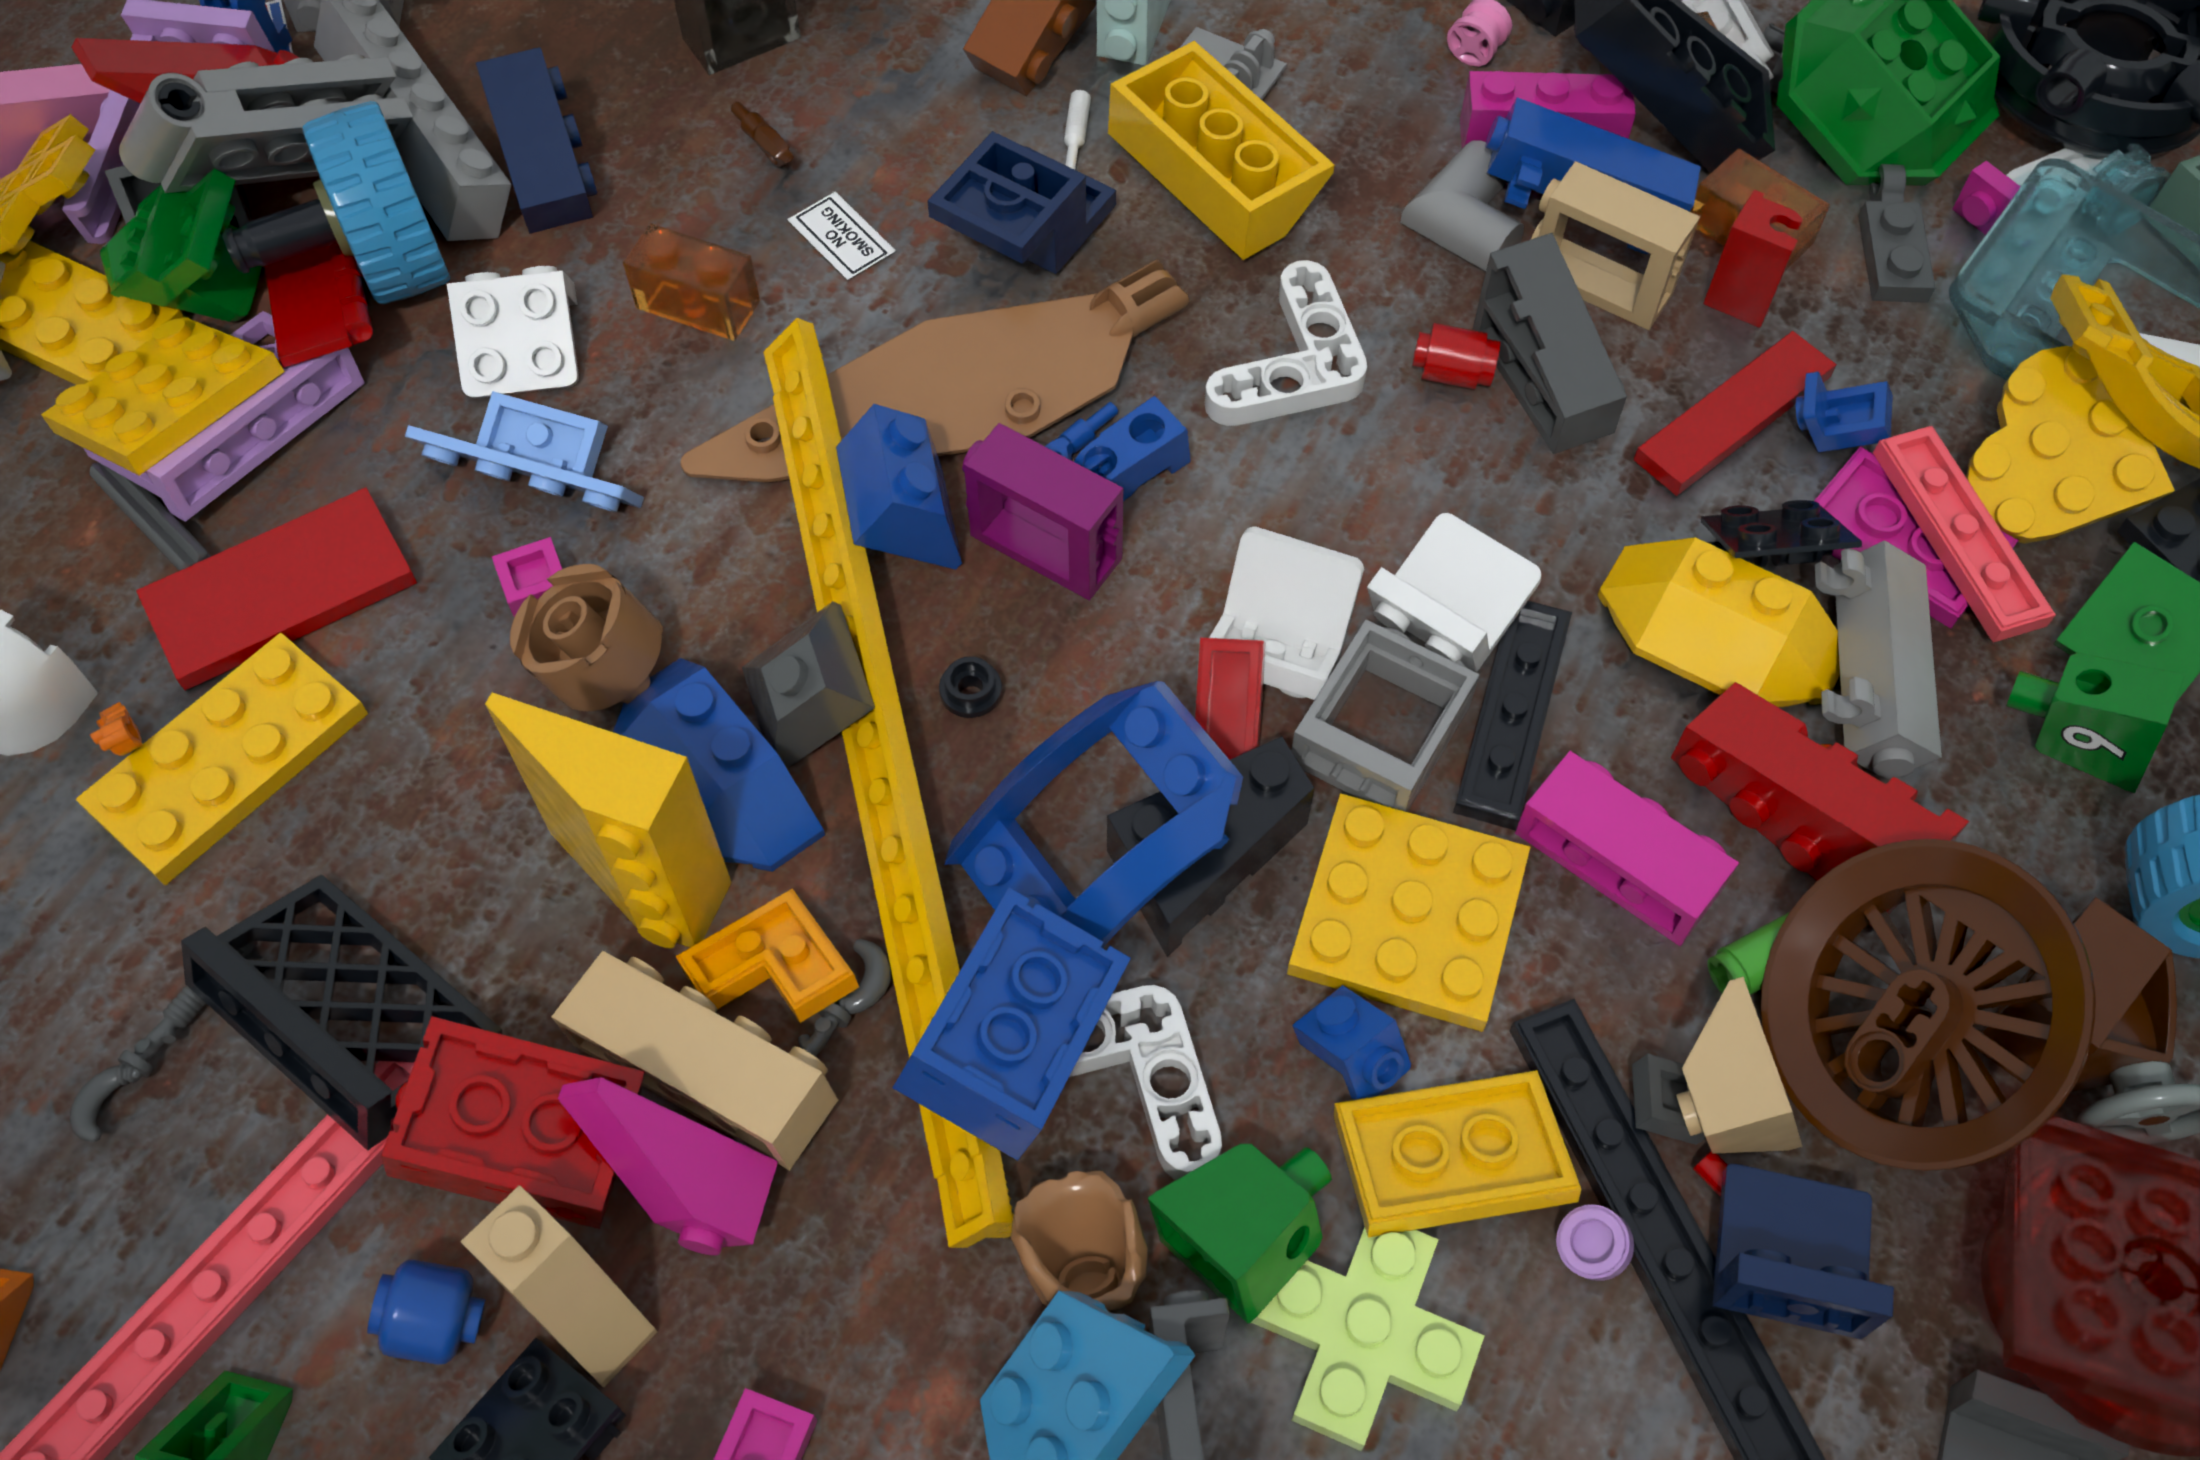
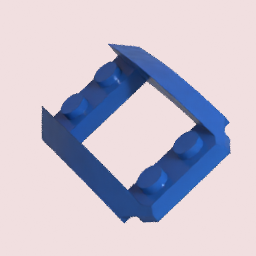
M1154 681L1106 695L1047 738L1000 782L951 840L944 865L961 864L994 910H996L1007 889L1010 887L1029 898L1030 901L1027 905L1034 908L1037 903L1103 941L1101 946L1103 948L1147 902L1172 880L1211 850L1221 849L1228 842L1229 838L1224 833L1230 805L1238 804L1243 776L1165 682ZM1113 732L1178 812V815L1128 851L1075 899L1015 819L1062 770L1100 739Z

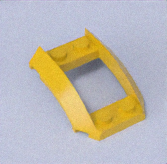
M2062 274L2054 286L2050 299L2060 316L2059 323L2066 328L2073 341L2072 348L2081 356L2091 360L2097 375L2111 399L2127 420L2147 440L2179 461L2200 469L2199 366L2174 357L2143 339L2109 282L2098 279L2095 285L2092 286L2081 282L2079 276Z

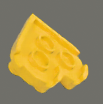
M2071 346L2041 350L2018 365L2005 382L2002 397L1997 406L2001 429L1981 443L1969 459L1966 475L1967 480L2000 530L2019 539L2018 542L2020 543L2052 539L2159 500L2175 491L2154 444L2147 440L2121 413L2103 386L2091 360L2078 354Z

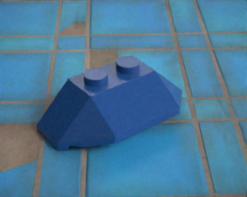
M679 658L651 676L648 689L637 695L630 703L623 704L613 733L688 758L724 862L752 864L753 868L773 872L825 836L823 827L778 753L704 666Z

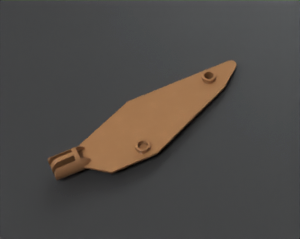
M1156 259L1110 284L1097 294L925 320L827 374L841 440L873 404L924 418L938 456L968 452L976 441H984L998 423L1031 438L1116 389L1132 338L1186 308L1189 303L1188 295L1177 285L1171 274L1164 270L1160 261ZM774 404L686 452L681 458L683 472L687 476L696 478L768 483L789 480ZM762 438H770L765 442H757Z

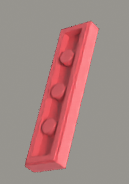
M1933 426L1879 440L1873 451L1874 456L1991 641L1994 643L2047 627L2056 616L2055 612Z

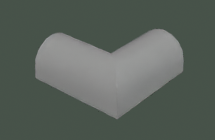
M1474 140L1467 143L1406 205L1402 212L1400 223L1486 271L1491 252L1521 243L1524 225L1488 205L1506 185V180L1487 173L1492 150L1485 148L1486 142Z

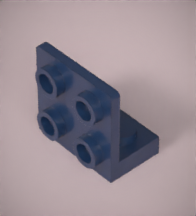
M1735 1163L1729 1164L1723 1170L1712 1306L1862 1340L1893 1317L1894 1295L1893 1286L1869 1281L1871 1195L1855 1189Z

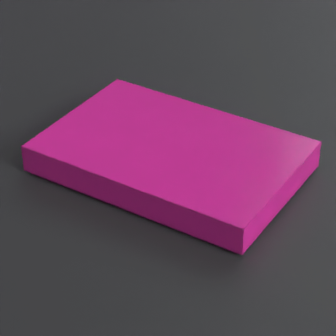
M1860 446L1814 502L1819 503L1820 506L1862 541V547L1850 549L1862 552L1885 540L1926 565L1930 616L1951 629L1969 607V604L1874 454ZM2002 531L2011 547L2014 548L2018 540ZM1844 549L1833 550L1832 556L1841 561V551Z

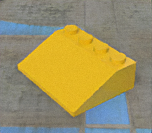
M491 692L485 705L551 835L633 923L643 938L664 948H674L676 943L692 947L701 942L732 882L688 758Z

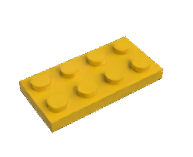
M29 241L15 255H11L7 251L0 255V261L5 264V270L0 283V349L75 385L86 384L105 371V365L110 359L120 353L134 351L152 339L154 330L163 323L184 317L181 311L176 308L162 307L122 296L118 298L110 294L111 287L108 284L106 275L32 241Z
M280 632L75 800L166 886L367 716L368 712L358 698Z

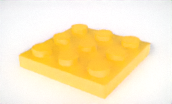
M189 318L173 319L157 327L152 334L153 338L136 350L120 353L110 359L105 365V371L86 384H78L64 390L56 398V404L43 412L41 416L55 434L140 476L285 371L274 353Z
M1340 793L1289 961L1287 975L1335 989L1344 985L1359 996L1483 1032L1488 1021L1530 846Z

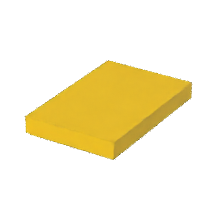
M1538 1070L1334 1103L1335 1124L1368 1238L1390 1232L1398 1233L1579 1202L1581 1186Z

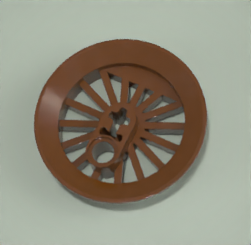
M1918 839L1894 842L1858 854L1825 874L1800 898L1782 924L1772 945L1762 985L1761 1014L1763 1032L1785 1092L1797 1109L1815 1128L1842 1148L1876 1163L1907 1170L1938 1171L1972 1166L1993 1159L2015 1148L2031 1137L2051 1119L2067 1099L2085 1065L2093 1037L2096 995L2092 968L2081 936L2064 907L2038 879L2019 865L1983 848L1957 841ZM1905 901L1915 956L1886 912ZM1930 902L1945 912L1938 946ZM1869 923L1901 971L1900 974L1853 942L1856 936ZM1969 927L1970 929L1975 931V933L1972 935L1970 940L1963 948L1967 929ZM1996 946L2004 951L1984 964ZM1843 955H1847L1888 984L1887 989L1834 978ZM2024 966H2028L2046 978L1991 988ZM1831 991L1877 1001L1871 1010L1828 1017ZM1929 997L1931 1002L1937 1006L1933 1016L1932 1012L1925 1006ZM2052 998L2051 1025L1983 1011V1009ZM1974 1023L2046 1039L2045 1048L2036 1067H2032L1974 1026ZM1856 1031L1846 1051L1837 1057L1831 1035ZM1971 1044L2025 1081L2019 1090L2008 1100L2002 1094ZM1896 1048L1899 1055V1067L1896 1074L1885 1081L1881 1073V1061L1890 1049ZM1958 1063L1989 1111L1970 1121L1967 1118ZM1936 1075L1944 1127H1922L1932 1082ZM1848 1076L1858 1087L1863 1088L1861 1093L1853 1086ZM1888 1097L1902 1099L1898 1121L1880 1111Z

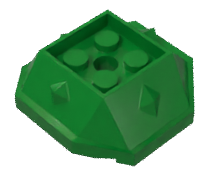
M1810 0L1785 25L1782 51L1783 79L1779 81L1776 105L1846 185L1880 183L1879 167L1881 164H1900L1905 167L1906 186H1925L1938 178L1999 116L1994 95L2000 55L1953 0Z

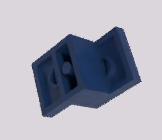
M992 131L929 198L927 203L930 218L1021 264L1028 260L1057 274L1116 206V190Z

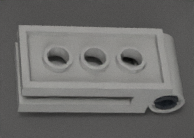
M351 54L338 60L313 62L309 58H297L285 64L259 66L255 62H242L227 69L198 71L194 79L178 73H165L157 76L151 82L120 143L119 154L122 163L130 173L147 182L161 183L165 193L189 191L214 168L235 179L234 185L319 176V173L303 134V125L307 121L346 107L369 101L377 102L396 142L413 118V115L405 97L382 99L396 78L388 57L365 58L361 54Z

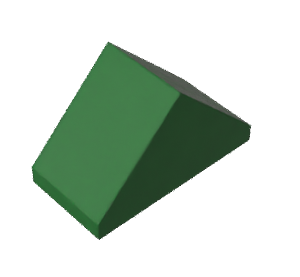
M224 1371L135 1455V1460H267L292 1403L293 1388Z

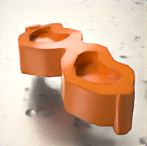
M118 702L99 712L100 719L96 723L100 729L91 733L90 736L96 745L99 744L103 751L110 749L114 754L124 756L143 746L140 731L124 705Z

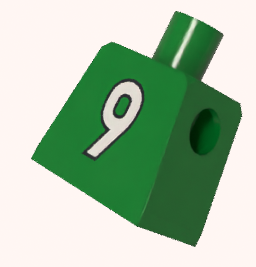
M2075 653L2070 655L2060 683L2020 671L2006 706L2045 719L2035 744V748L2039 753L2121 789L2135 793L2168 725L2185 675L2118 660Z

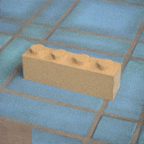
M602 950L551 1016L570 1042L578 1049L598 1060L645 1071L644 1087L751 1149L778 1161L779 1165L790 1171L838 1102L825 1077L828 1071L827 1067L818 1058L802 1048L794 1046L787 1053L771 1044V1036L759 1025L743 1016H738L734 1022L716 1013L717 1007L697 990L684 986L680 992H677L664 985V978L644 961L631 957L625 963Z

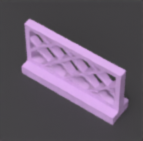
M262 311L230 335L251 344H255L267 334L275 337L272 315ZM276 339L275 344L259 346L273 352L279 361ZM349 348L283 368L284 373L140 476L85 448L84 450L90 458L162 498L169 512L186 522L365 384Z

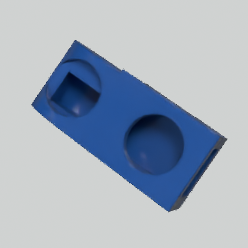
M1153 396L1101 432L1100 436L1085 446L1074 460L1075 463L1123 487L1124 502L1139 486L1166 468L1173 474L1191 462L1188 432L1157 397Z

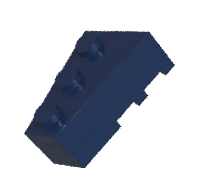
M541 47L476 62L529 234L593 218L588 197L598 195L588 162L577 164L573 149L583 145L573 114L562 116L558 101L568 99L558 66L547 68Z

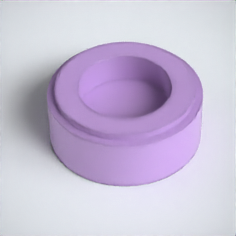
M1600 1205L1577 1207L1564 1217L1557 1231V1250L1563 1263L1572 1272L1586 1279L1594 1281L1612 1279L1620 1275L1632 1259L1634 1239L1631 1229L1620 1215Z

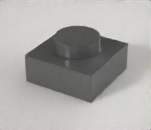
M1649 1053L1632 1064L1636 1128L1697 1145L1705 1140L1706 1137L1704 1133L1690 1136L1676 1094L1689 1091L1682 1070L1684 1064Z

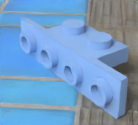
M492 391L476 444L408 425L405 433L406 438L424 445L421 455L429 459L452 466H457L459 457L477 461L476 472L510 482L512 472L530 477L529 487L560 497L564 496L566 487L584 492L582 502L608 511L617 512L620 503L641 508L644 500L643 496L623 486L592 478L608 426L600 421Z

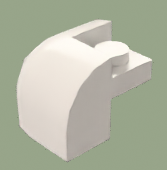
M0 609V754L10 756L34 752L58 740L77 722L98 692L74 662L58 646L49 645L44 652L28 636L10 627L15 621L14 616Z

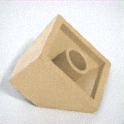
M1744 977L1730 980L1682 1067L1689 1091L1676 1094L1689 1134L1693 1136L1704 1133L1713 1154L1789 1151L1802 1147L1793 1111Z

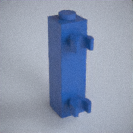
M1518 97L1506 118L1499 115L1495 118L1485 143V148L1492 150L1487 173L1509 181L1504 202L1525 209L1528 205L1531 190L1544 194L1552 179L1555 178L1561 181L1575 161L1689 212L1694 206L1701 166ZM1627 243V248L1633 249L1646 255L1649 254L1648 252Z

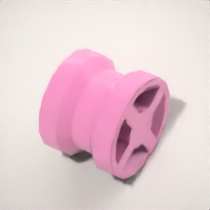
M1472 0L1463 11L1462 17L1457 19L1448 30L1447 42L1449 49L1457 59L1469 66L1480 67L1487 64L1497 52L1498 46H1501L1511 34L1513 26L1511 16L1506 8L1495 0Z

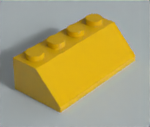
M1195 40L1110 84L1108 134L1242 260L1284 238L1334 172L1335 164Z

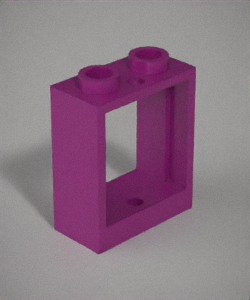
M1001 423L996 425L984 441L978 440L970 447L962 466L965 473L966 507L968 508L970 536L1090 601L1122 560L1123 487Z

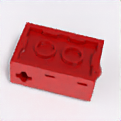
M431 1016L423 1038L424 1048L420 1047L409 1079L400 1087L396 1095L397 1112L392 1123L395 1132H389L381 1154L386 1175L500 1204L520 1185L553 1218L600 1229L617 1174L561 1104L558 1097L562 1086L565 1084L599 1077L641 1096L645 1071Z

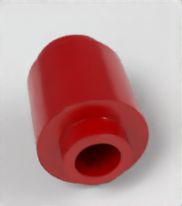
M1433 322L1430 334L1419 332L1412 366L1422 368L1421 380L1475 390L1477 384L1490 387L1498 361L1500 341L1487 339L1488 333Z

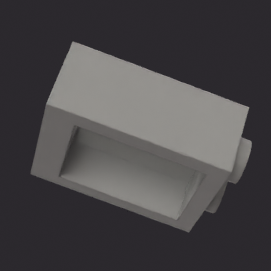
M1366 619L1295 730L1291 751L1302 769L1309 774L1359 799L1408 812L1467 713L1480 674L1468 669L1460 660L1451 661L1412 642L1404 633L1397 629L1383 628ZM1366 670L1444 708L1411 765L1332 726V723Z

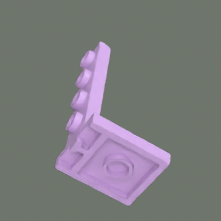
M126 0L121 13L122 18L133 33L130 40L256 45L275 52L252 11L152 0ZM112 90L109 91L107 98L101 104L99 119L88 142L95 149V152L84 168L89 173V178L74 196L69 199L64 197V206L62 208L63 212L87 243L104 244L111 239L121 215L105 170L124 165L119 154L120 143L140 106V103Z

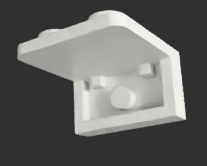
M536 266L523 269V275L500 277L499 273L493 272L475 273L467 275L465 282L447 284L461 387L467 396L471 398L491 397L492 391L510 395L569 388L578 382L579 372L569 308L570 305H577L574 282L563 270L557 271V268L554 266Z
M1442 513L1435 518L1397 573L1394 575L1381 567L1367 586L1374 610L1373 614L1380 622L1402 633L1405 631L1410 632L1426 643L1425 648L1451 661L1460 660L1468 669L1477 673L1539 586L1541 571L1534 563L1450 513Z
M1249 527L1240 539L1223 615L1209 638L1265 641L1263 684L1279 688L1283 693L1292 697H1307L1315 700L1340 660L1364 572L1363 563L1358 558L1259 527Z

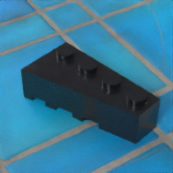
M1574 0V32L1579 43L1586 50L1590 51L1721 184L1775 151L1769 70L1680 0Z

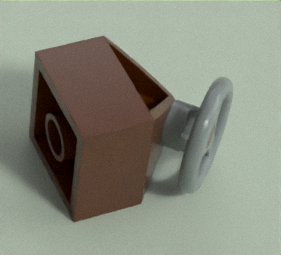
M2095 897L2073 920L2089 957L2093 972L2096 1002L2091 1046L2085 1065L2071 1092L2112 1084L2115 1095L2101 1099L2085 1108L2077 1117L2076 1129L2084 1139L2107 1146L2149 1145L2200 1133V1084H2176L2169 1064L2174 1053L2177 1019L2176 977L2172 949ZM2029 968L2017 984L2046 978ZM2052 998L2000 1006L1995 1013L2051 1025ZM1984 1026L1981 1030L2034 1068L2038 1064L2047 1042L2046 1039ZM1971 1044L1975 1049L2024 1084V1080Z

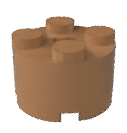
M578 564L557 571L547 578L553 586L544 592L538 600L530 594L521 604L510 631L511 649L514 655L520 659L523 667L571 709L597 711L611 707L621 701L630 703L637 695L649 688V674L656 664L661 649L663 626L616 577L604 568L595 564Z

